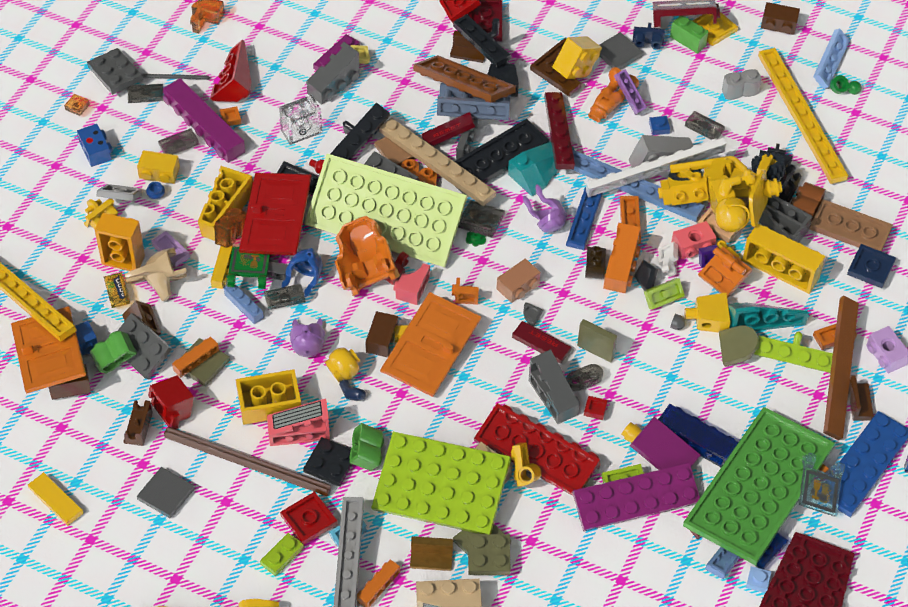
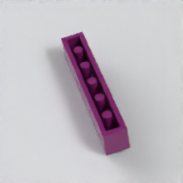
M181 78L163 88L164 102L168 106L170 105L174 112L181 116L185 123L191 126L196 134L202 137L206 144L216 151L220 158L229 163L245 153L244 140Z

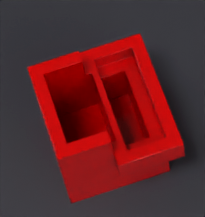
M178 375L150 385L148 396L152 398L151 404L168 427L177 429L180 421L190 418L194 396Z

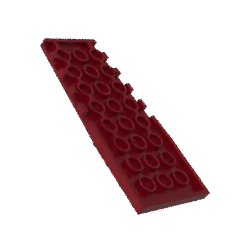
M795 532L759 607H842L855 553Z

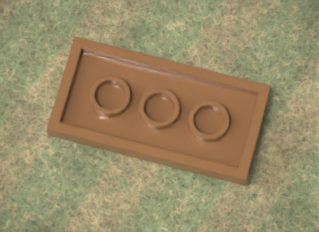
M822 199L809 230L858 248L863 244L882 252L893 224Z

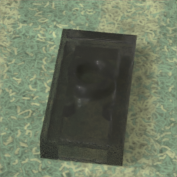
M163 84L128 87V103L164 101Z
M190 128L158 141V144L163 153L173 155L199 145V140Z
M301 284L264 291L268 310L306 302Z

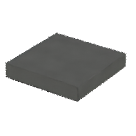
M621 32L599 44L602 47L599 57L612 68L617 67L621 70L643 56V51Z
M161 466L139 492L137 500L171 519L194 491L195 487L193 484Z

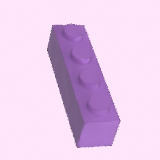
M624 69L615 74L614 78L634 114L646 109L647 106L627 70Z

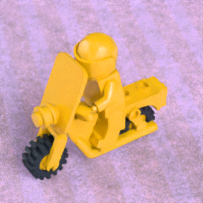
M765 152L764 155L761 153L759 156L756 155L752 158V171L735 156L670 165L668 179L660 180L661 187L658 188L659 199L663 198L664 205L672 204V206L693 202L701 203L708 200L715 214L717 225L726 232L740 231L748 224L749 219L751 226L756 227L768 202V198H772L774 195L779 197V193L782 192L781 181L777 182L780 177H784L786 173L785 159L779 153L776 155L775 152L771 154ZM736 197H749L748 208L742 199Z

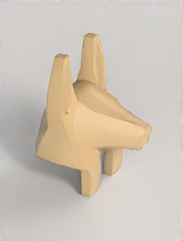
M174 247L155 253L144 266L126 273L125 280L126 283L147 280L161 301H165L172 295L170 281H177L187 277L186 268L173 270L170 258L177 253Z

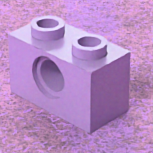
M890 326L869 335L866 344L867 349L876 357L879 365L888 374L908 365V349Z

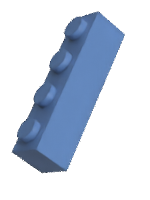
M236 284L235 287L226 286L224 288L225 296L253 324L264 318L263 311Z

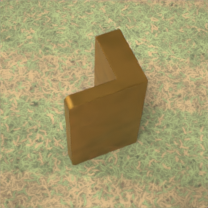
M412 536L410 568L451 571L453 539Z

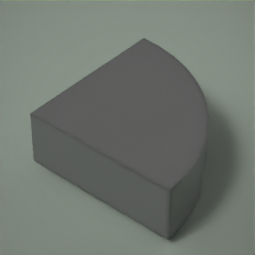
M525 302L523 309L524 318L527 323L534 327L542 315L543 309Z

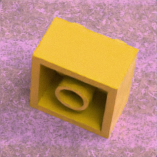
M588 36L567 37L552 67L566 79L587 77L591 73L595 61L599 58L602 47Z

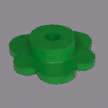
M475 228L472 232H467L466 243L472 244L474 247L484 245L486 243V234Z

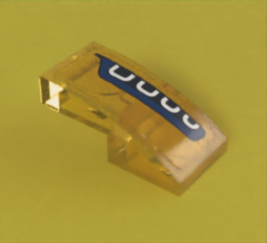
M122 272L103 276L111 308L131 304Z

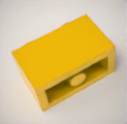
M145 150L142 151L137 165L139 179L175 184L180 169L178 155Z

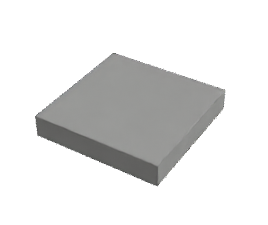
M106 184L97 190L96 197L134 201L142 196L143 189Z

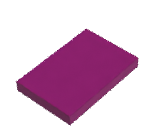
M655 416L629 445L658 470L690 463V466H692L700 457L697 451Z

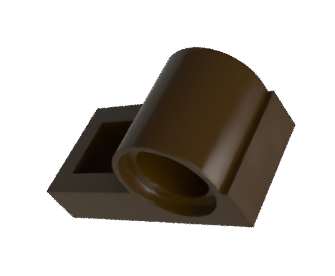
M599 246L587 247L585 278L604 279L606 248Z

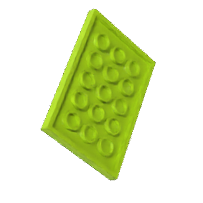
M393 431L371 509L477 534L490 535L511 457Z

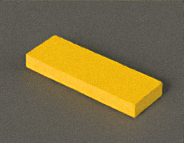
M44 472L28 484V488L67 526L83 514V510Z

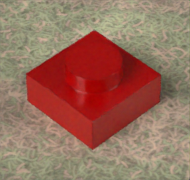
M588 396L584 416L603 420L608 400Z

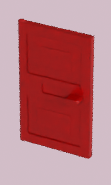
M255 172L239 247L240 253L297 254L312 178L310 174Z

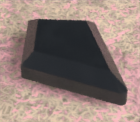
M646 260L641 262L634 277L644 291L654 287L658 269Z

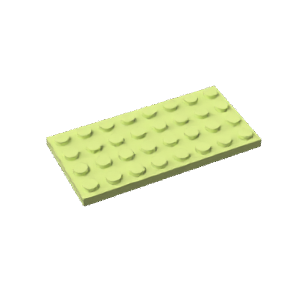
M326 154L304 224L337 235L344 224L367 216L378 223L382 230L381 236L387 239L392 252L400 254L403 251L409 255L408 257L445 268L468 196Z

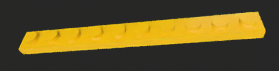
M776 48L759 51L758 57L829 183L834 184L847 180L848 174Z

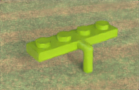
M801 332L795 333L793 343L758 335L760 346L753 355L827 373L831 372L833 353L800 346L802 340Z

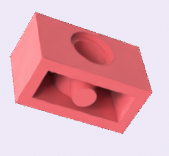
M705 221L674 231L671 242L674 241L678 244V256L680 259H685L699 254V248L715 245L717 237L708 222Z

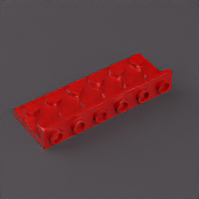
M496 403L474 437L475 442H482L496 453L510 457L513 445L527 443L529 463L539 466L541 470L540 478L572 496L573 490L584 488L595 470L601 466L600 459L595 453L582 450L581 446L575 442L569 443L564 440L562 435L547 431L544 425L531 422L526 415H518L513 412L511 407L505 404L502 406Z

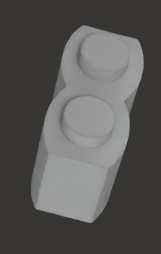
M749 69L742 73L732 72L726 74L722 85L725 99L735 100L742 96L752 97L757 95L762 80L758 70Z

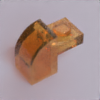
M221 0L196 1L191 6L192 16L190 24L192 25V31L199 34L205 22L219 25L225 14L224 2Z

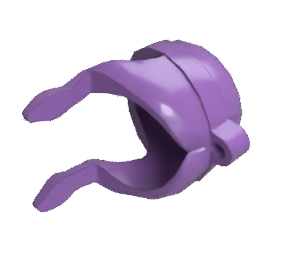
M536 185V194L543 203L548 204L551 208L540 211L533 210L531 202L526 196H523V202L527 206L529 213L539 220L537 223L539 229L545 233L555 232L565 225L567 213L558 199L545 198L541 187Z
M321 318L318 319L317 323L309 325L298 324L296 319L293 320L292 329L289 334L290 342L294 352L299 356L312 357L317 355L323 348L325 331L322 328L323 321Z

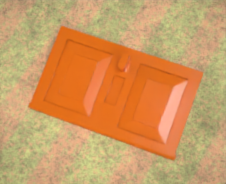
M429 292L381 367L380 372L434 397L482 317Z
M69 306L57 309L59 313L74 325ZM33 317L11 323L26 394L86 376L76 332L60 342Z

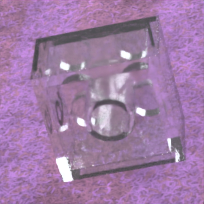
M313 95L279 107L281 132L289 145L323 133L321 108Z

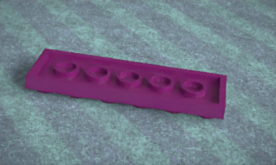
M690 463L577 489L572 492L583 531L695 505L700 499Z

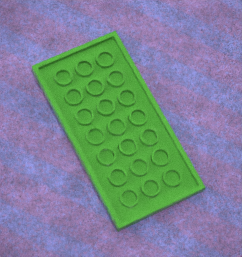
M763 407L683 522V527L756 566L802 497L805 470L807 471L808 469L818 473L833 450L835 443ZM809 474L808 486L815 476Z

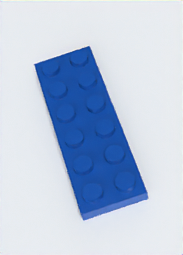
M880 411L875 414L829 475V477L839 480L836 500L837 510L851 518L908 441L907 427ZM825 480L823 484L828 485L825 487H828V491H830L828 494L830 497L826 501L827 504L831 505L834 482Z

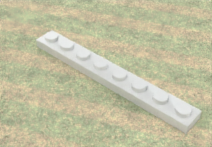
M724 138L712 139L706 144H697L691 149L679 150L673 155H664L657 160L646 161L636 167H627L621 172H613L600 179L594 178L586 183V193L588 197L669 171L672 164L699 161L723 153L727 143Z

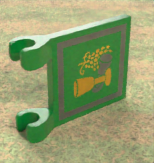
M233 247L227 275V287H235L236 276L258 277V289H266L270 254L240 253L239 247Z

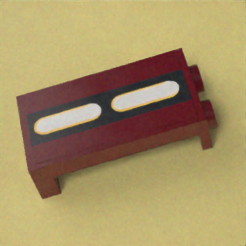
M715 0L653 2L654 27H661V17L711 14L713 24H717V18H720L719 3L716 4Z

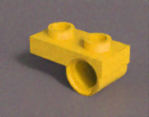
M527 443L513 445L511 458L515 464L514 479L517 481V486H526L537 481L541 477V470L538 465L529 463ZM527 469L532 473L531 479L526 475Z

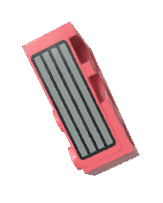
M326 398L267 415L270 446L317 442L321 437L330 440Z

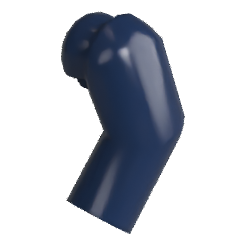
M342 380L339 383L346 399L354 401L365 399L366 392L363 389L351 387L348 380Z

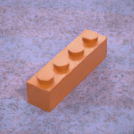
M211 336L203 340L198 346H195L172 363L173 371L180 378L217 353L219 351L218 343Z
M391 559L385 562L382 569L374 574L373 579L366 583L364 589L357 593V602L363 607H370L400 574V566Z

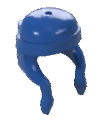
M313 248L303 249L292 257L286 268V279L282 282V288L289 285L294 268L303 275L314 277L304 290L305 297L310 295L311 289L318 284L323 270L321 256Z

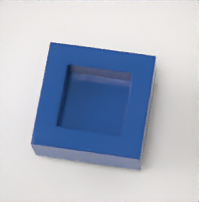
M667 116L649 117L652 135L670 134Z

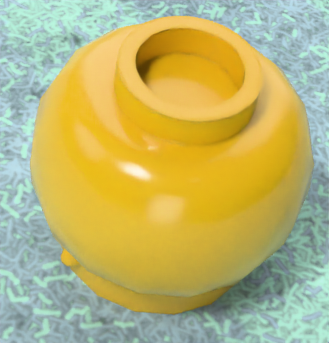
M340 347L335 349L324 363L340 383L342 380H349L357 375L359 372L358 363L361 361L352 349L348 351L346 348Z

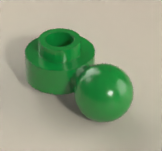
M842 75L834 77L830 82V88L836 94H842L848 90L850 94L856 95L862 89L858 81H851L849 83L848 79Z

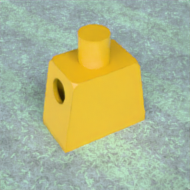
M727 293L697 297L695 308H685V319H696V327L701 331L719 333V331L729 329L730 315Z

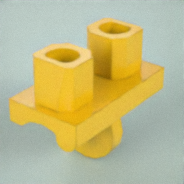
M109 198L102 203L100 199L97 201L89 199L87 201L88 207L85 209L88 215L85 216L86 221L84 225L87 228L91 225L95 229L102 213L118 216V211L113 206L114 200Z

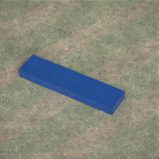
M586 187L584 188L566 242L567 247L580 250L585 249L603 193L588 197Z

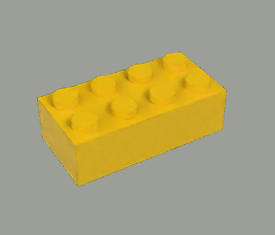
M757 224L747 237L742 261L810 294L820 278L825 256L766 226Z

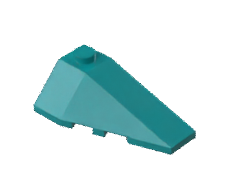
M551 142L520 153L509 160L508 175L531 196L536 195V185H539L542 190L545 189L550 179L558 171L555 167Z
M748 302L728 305L730 315L729 328L748 326L755 331L802 326L806 325L809 315L806 310Z

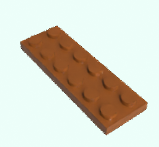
M439 55L413 64V71L420 73V75L428 76L434 81H440L447 86L455 87L461 92L470 93L472 96L482 98L486 102H495L500 98H505L515 93V85Z

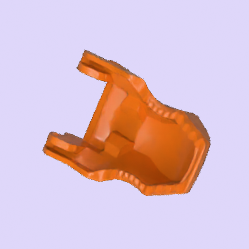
M367 216L344 224L336 236L339 254L337 255L335 265L343 289L351 290L352 296L359 295L360 289L388 277L391 280L400 277L387 239L381 236L382 230L378 223Z

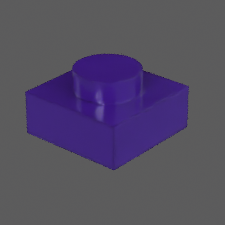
M717 245L699 248V265L701 268L705 267L714 257L713 250L718 247Z

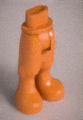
M613 67L609 71V85L601 90L590 108L588 117L596 122H600L602 118L605 119L625 98L621 88L614 92L619 87L614 78V75L621 71L619 68ZM630 74L629 76L635 87L638 88L639 80Z

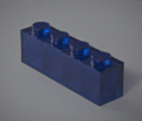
M669 404L658 418L659 421L697 451L701 457L720 468L739 443L732 436L725 435L714 426L707 425L698 417L691 416L680 407H675L672 404Z

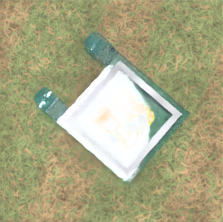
M808 453V456L804 455L802 459L803 475L799 505L836 517L841 478L845 465L840 462L832 465L831 474L813 469L816 455Z

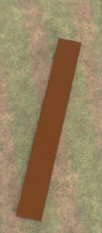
M842 296L839 299L823 429L824 434L836 440L843 439L859 307L858 302L846 296Z

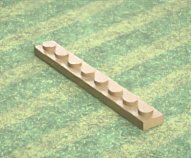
M392 117L379 128L381 134L482 206H485L496 197L495 190Z

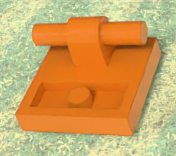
M723 246L721 249L716 247L713 250L714 257L698 273V276L719 293H727L728 299L752 272V269Z

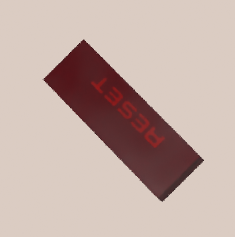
M468 112L422 133V139L431 146H435L475 128L471 112Z
M524 321L512 333L513 339L541 354L551 350L560 364L571 352V346Z

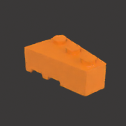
M618 222L616 239L613 242L614 246L609 258L603 289L626 293L627 286L631 287L633 280L631 272H635L637 261L634 260L635 257L639 258L641 247L638 246L640 227Z

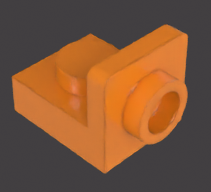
M457 277L456 284H452V296H455V303L478 305L479 287L460 286V278Z

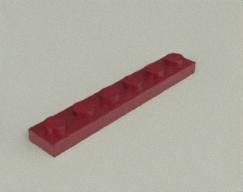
M545 92L544 101L556 169L574 170L575 162L562 92Z

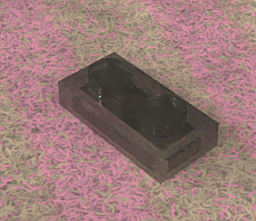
M696 111L685 121V127L710 140L718 139L725 130L724 125Z

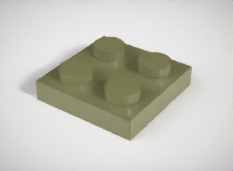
M468 534V575H510V534Z

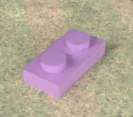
M167 231L151 241L152 246L158 252L174 247L177 254L170 258L171 264L174 267L190 258V253Z

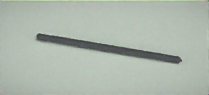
M141 73L143 78L208 80L210 78L208 75Z

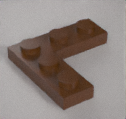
M564 38L532 63L530 70L570 97L581 88L582 83L575 78L566 79L552 67L567 39Z

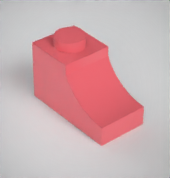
M423 263L413 273H402L400 279L395 281L393 290L396 291V299L417 305L430 278V265Z

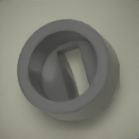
M675 313L670 328L681 330L685 326V319L683 316Z

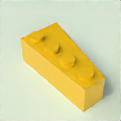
M220 166L219 175L215 178L213 190L208 195V202L205 203L197 221L202 237L218 242L250 199L253 185L251 175Z

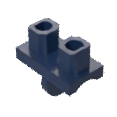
M648 22V27L634 26L632 42L637 47L642 48L647 43L651 44L653 49H660L664 43L665 29L651 28L652 23Z

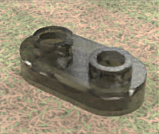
M589 364L571 371L566 379L572 391H580L600 383L603 379V369L597 364Z

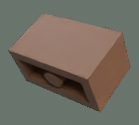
M525 258L497 277L496 289L513 303L539 285L541 272Z

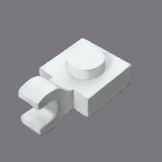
M673 241L659 248L658 263L662 266L663 273L668 271L669 277L676 275L677 270L674 262L678 260V244Z

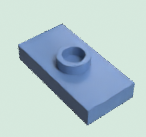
M720 547L706 564L705 570L724 579L740 557Z

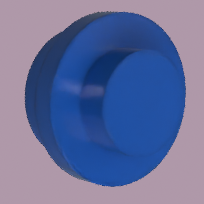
M151 182L146 189L147 196L151 199L161 198L165 194L164 186L159 182Z

